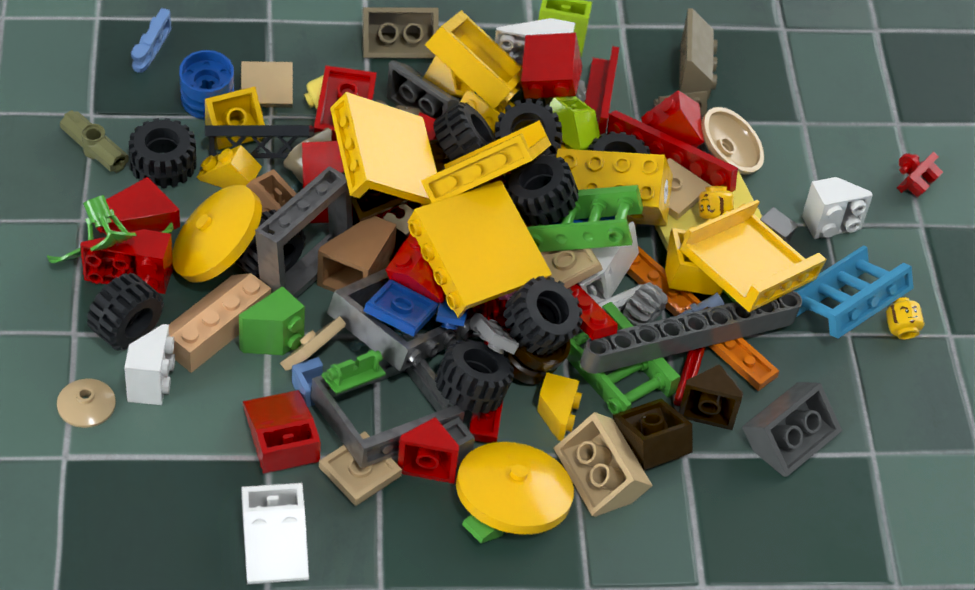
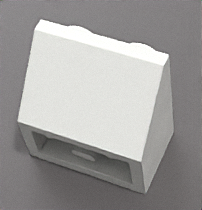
M838 177L813 181L802 218L814 239L856 232L862 229L873 194L869 190Z
M162 324L129 344L124 367L128 402L162 405L164 394H169L171 377H168L169 371H174L175 354H172L174 337L169 336V325Z

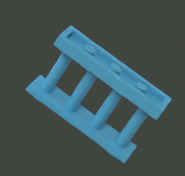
M863 245L821 272L817 279L793 290L802 298V305L797 316L809 309L828 318L830 335L838 339L914 289L912 266L902 263L889 272L869 263L868 248ZM867 273L878 279L870 284L857 277ZM848 285L859 290V292L851 296L838 289ZM829 297L841 304L832 309L820 303V301Z

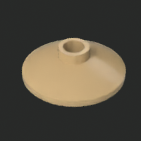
M80 379L68 384L62 389L57 399V410L61 418L68 424L81 428L102 424L113 414L116 405L112 389L104 382L96 379Z

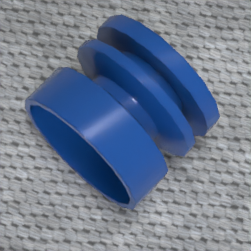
M201 50L191 53L182 61L179 70L182 106L191 116L205 119L204 99L234 91V67L230 59L224 54L213 50Z

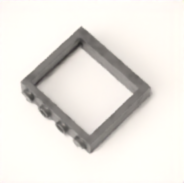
M330 166L327 167L255 230L259 277L262 282L271 288V293L283 286L295 298L302 294L317 280L319 248L353 226L352 199L344 174ZM328 207L329 234L285 273L283 245Z
M386 268L334 291L327 314L333 319L340 316L346 323L345 328L372 350L380 351L382 358L399 371L412 365L416 366L421 359L434 357L438 352L449 348V345L456 343V341L468 339L473 332L469 323L471 317L476 313L469 308L464 327L459 326L457 330L439 326L407 342L379 319L363 311V306L390 280L386 273Z
M383 358L379 365L385 371V376L339 394H335L322 376L312 378L311 400L361 469L399 455L401 435L434 417L442 425L458 417L463 422L465 411L457 405L454 406L441 395L442 392L436 387V374L424 359H421L416 366L412 365L399 371ZM406 371L437 412L363 439L333 397Z

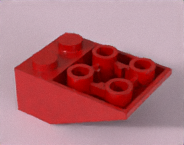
M146 229L128 232H135L136 236L125 242L116 243L112 247L98 251H91L90 248L100 243L105 237L81 242L80 249L85 281H91L96 284H109L114 278H119L122 274L134 273L158 293H166L173 272L171 234Z
M299 390L243 401V407L263 474L319 462L321 441L314 419Z

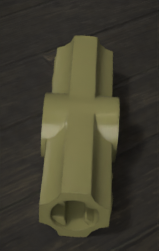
M71 110L64 114L63 119L60 121V128L83 147V153L86 157L97 159L110 172L118 173L124 169V166L129 161L128 154L105 135V129L101 125L92 124L78 111L74 112Z

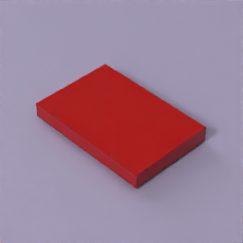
M338 141L302 143L303 188L329 166L340 173L344 172ZM352 205V222H353V205ZM328 207L310 223H329Z

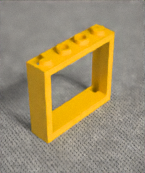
M462 10L444 23L425 44L430 51L493 109L499 103L504 107L522 87V66Z

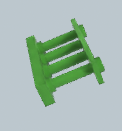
M638 185L578 190L579 198L575 202L576 206L573 210L568 211L569 215L559 219L562 220L561 224H539L538 226L527 227L540 252L632 245L633 241L626 218L627 215L642 214L643 204ZM615 216L614 220L600 221L601 217ZM589 218L588 222L573 223L574 219Z
M612 302L602 306V309L618 324L617 330L633 327L631 322ZM583 331L570 339L571 349L566 359L607 403L609 410L613 414L631 409L634 401L656 389L661 390L667 398L677 391L680 376L663 357L618 368L608 375L604 372L592 374L585 371L580 364L583 349L580 346L586 343L590 337ZM638 370L643 371L650 378L649 381L624 395L614 385Z

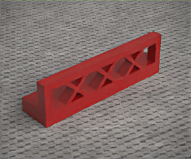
M612 46L610 60L592 58L585 104L596 112L600 135L606 132L620 48Z

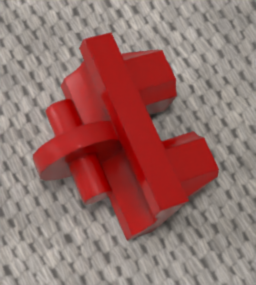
M933 151L920 163L917 154H903L898 162L900 166L899 171L902 174L907 173L909 175L899 184L897 189L903 193L908 188L918 198L930 187L921 175L932 184L943 173L934 163L939 156Z

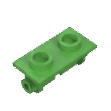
M369 350L368 353L356 357V361L350 359L337 365H331L330 369L322 373L321 376L335 394H339L385 376L386 373L379 365V362L383 360L380 351Z

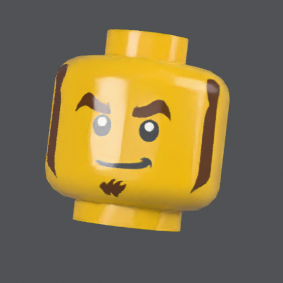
M727 186L705 187V191L699 194V216L703 219H714L726 211L734 210V195L731 191L727 190Z
M907 297L897 299L886 310L889 330L891 334L898 336L901 340L917 337L924 327L925 323L921 306L918 302L911 301Z

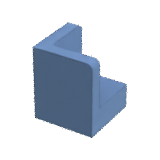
M319 357L292 365V384L295 390H299L307 407L315 405L311 400L312 378L321 376L323 373V364Z

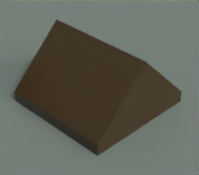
M719 364L686 381L679 413L690 421L733 430L743 392Z

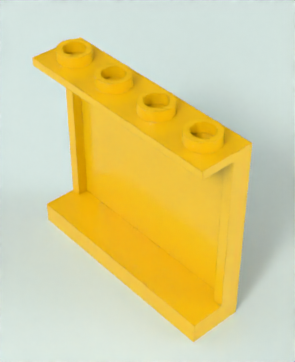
M345 92L330 107L350 196L360 198L370 188L420 203L422 206L431 204L421 180L437 173L423 117Z
M539 120L444 164L446 169L424 178L421 182L431 203L463 193L532 161L551 146V143Z
M501 180L416 208L408 220L409 232L417 239L424 260L429 262L433 270L434 279L438 285H441L446 295L447 304L450 309L454 310L457 318L462 317L468 308L518 291L532 278L536 279L538 276H544L546 279L552 276L549 267Z
M758 200L742 204L737 209L730 212L726 211L721 216L708 219L696 227H690L684 233V241L679 249L748 312L817 279L827 260L820 253L805 259L757 218L754 213L760 203Z

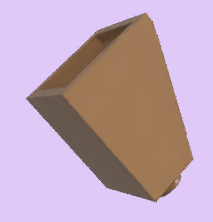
M373 216L357 223L322 245L318 250L317 286L334 292L387 268L395 255L397 224Z

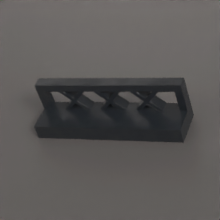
M205 125V136L209 137V156L220 154L216 153L217 138H227L233 144L230 149L239 146L246 138H253L259 145L252 153H249L254 159H286L289 153L283 152L287 148L291 151L293 149L291 144L298 137L311 138L314 136V127L310 125ZM232 138L240 139L237 142H235ZM271 138H279L284 144L277 153H272L265 146ZM261 149H263L266 153H258V152H259Z

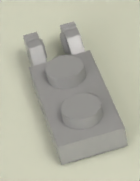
M477 312L471 317L470 328L475 332L479 331L481 333L480 338L489 343V348L503 354L504 350L515 354L519 344L514 338H511L503 326L493 319L487 320L482 314Z

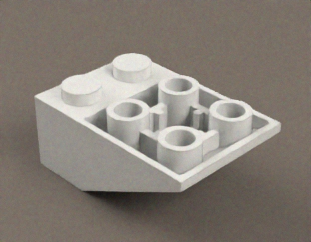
M549 18L497 27L495 42L516 62L523 66L525 35L574 33L575 23Z
M633 221L628 224L633 241L632 245L591 248L601 263L603 270L577 284L596 303L612 297L639 254Z
M302 483L242 487L247 584L309 580Z

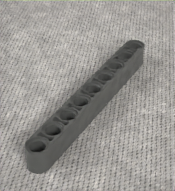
M791 291L751 312H748L736 301L617 330V334L595 340L589 338L586 341L580 364L588 373L597 374L786 327L794 323L802 305V298L797 292Z

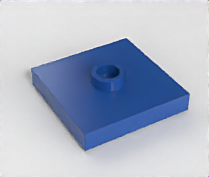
M389 280L365 304L363 311L414 337L437 312L439 304L393 280Z

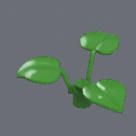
M104 195L83 203L89 217L85 219L88 227V240L94 239L93 224H95L96 228L103 226L107 234L104 240L90 248L91 251L103 250L136 236L135 232L128 233L115 216L113 209H109ZM111 219L121 232L110 230L108 224L112 222ZM172 222L162 231L163 233L170 234L173 231ZM78 248L62 257L47 255L50 263L64 262L80 257L81 249Z

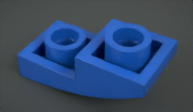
M445 298L439 305L436 321L442 322L441 326L444 328L457 330L459 326L464 327L468 309H466L462 317L457 318L454 310L449 308Z

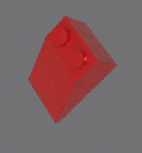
M325 66L314 124V134L322 132L325 128H330L332 130V141H337L330 107L345 92L373 101L377 73Z

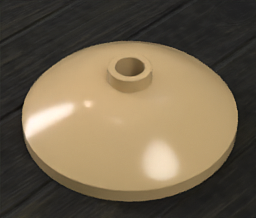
M723 107L710 109L703 116L701 125L705 145L712 156L738 167L740 174H753L759 170L764 162V151L760 139L753 128L741 116Z

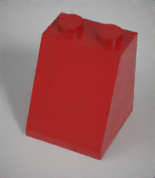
M576 32L525 35L521 77L524 97L576 96L583 67Z

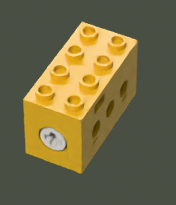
M575 149L557 150V158L561 157L568 163L578 190L638 185L643 211L642 214L627 215L628 223L633 221L634 224L667 226L673 174L665 155Z

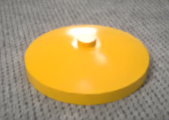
M232 185L217 191L201 203L187 219L176 238L172 252L175 271L187 281L198 283L210 280L228 269L249 246L255 235V230L259 227L262 215L260 198L244 185Z
M494 442L475 448L462 460L456 478V490L459 499L475 518L492 528L513 534H537L556 527L568 515L574 497L572 480L565 468L556 459L537 448L515 442Z

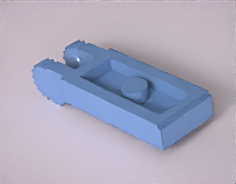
M161 8L157 16L152 18L147 33L141 36L140 43L133 47L131 57L133 59L132 68L134 71L144 72L147 70L170 33V10Z

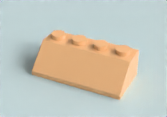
M252 273L229 277L169 324V336L174 337L172 354H175V360L192 373L239 335V314L270 295L271 288Z

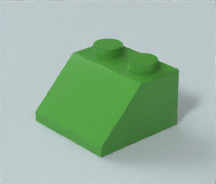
M282 286L239 314V350L243 353L284 355L290 350L297 349L302 344L299 340L304 337L305 306Z

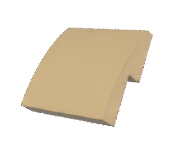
M242 62L241 89L255 86L260 107H293L292 62Z

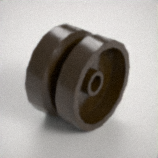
M539 312L540 315H541L546 321H548L547 318H546V316H545L542 312ZM569 340L551 354L537 355L536 351L530 353L526 351L525 346L521 348L519 345L515 354L505 350L503 354L504 357L510 360V365L514 368L513 374L515 379L523 383L535 385L543 383L546 372L553 374L557 367L565 361L569 355L571 344Z

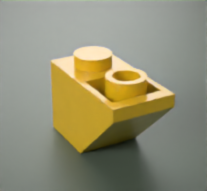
M240 145L232 149L227 148L216 156H208L201 163L202 169L197 178L202 182L221 188L232 185L246 186L257 177L262 166Z
M546 372L539 395L537 412L556 439L562 441L565 438L566 431L572 432L576 415H572V410L579 409L582 393L577 392L578 380Z

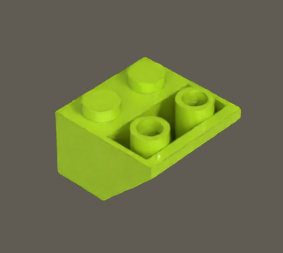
M542 0L538 20L551 18L574 22V33L576 32L580 56L582 57L592 2L585 0Z
M577 97L553 98L549 106L552 107L553 113L556 112L559 116V122H561L562 141L565 143V148L588 150L592 140L599 138L600 135L595 110Z

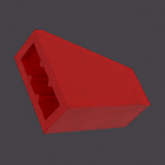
M148 177L106 199L109 209H113L115 216L128 232L142 229L162 232L171 222L173 230L180 227L179 208ZM111 219L112 222L108 224L110 230L121 232ZM103 226L96 228L100 233L104 232L107 236Z

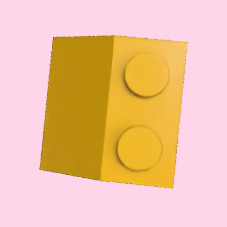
M672 228L665 266L669 288L704 295H715V293L721 295L723 289L679 250L684 241L683 235L687 230Z

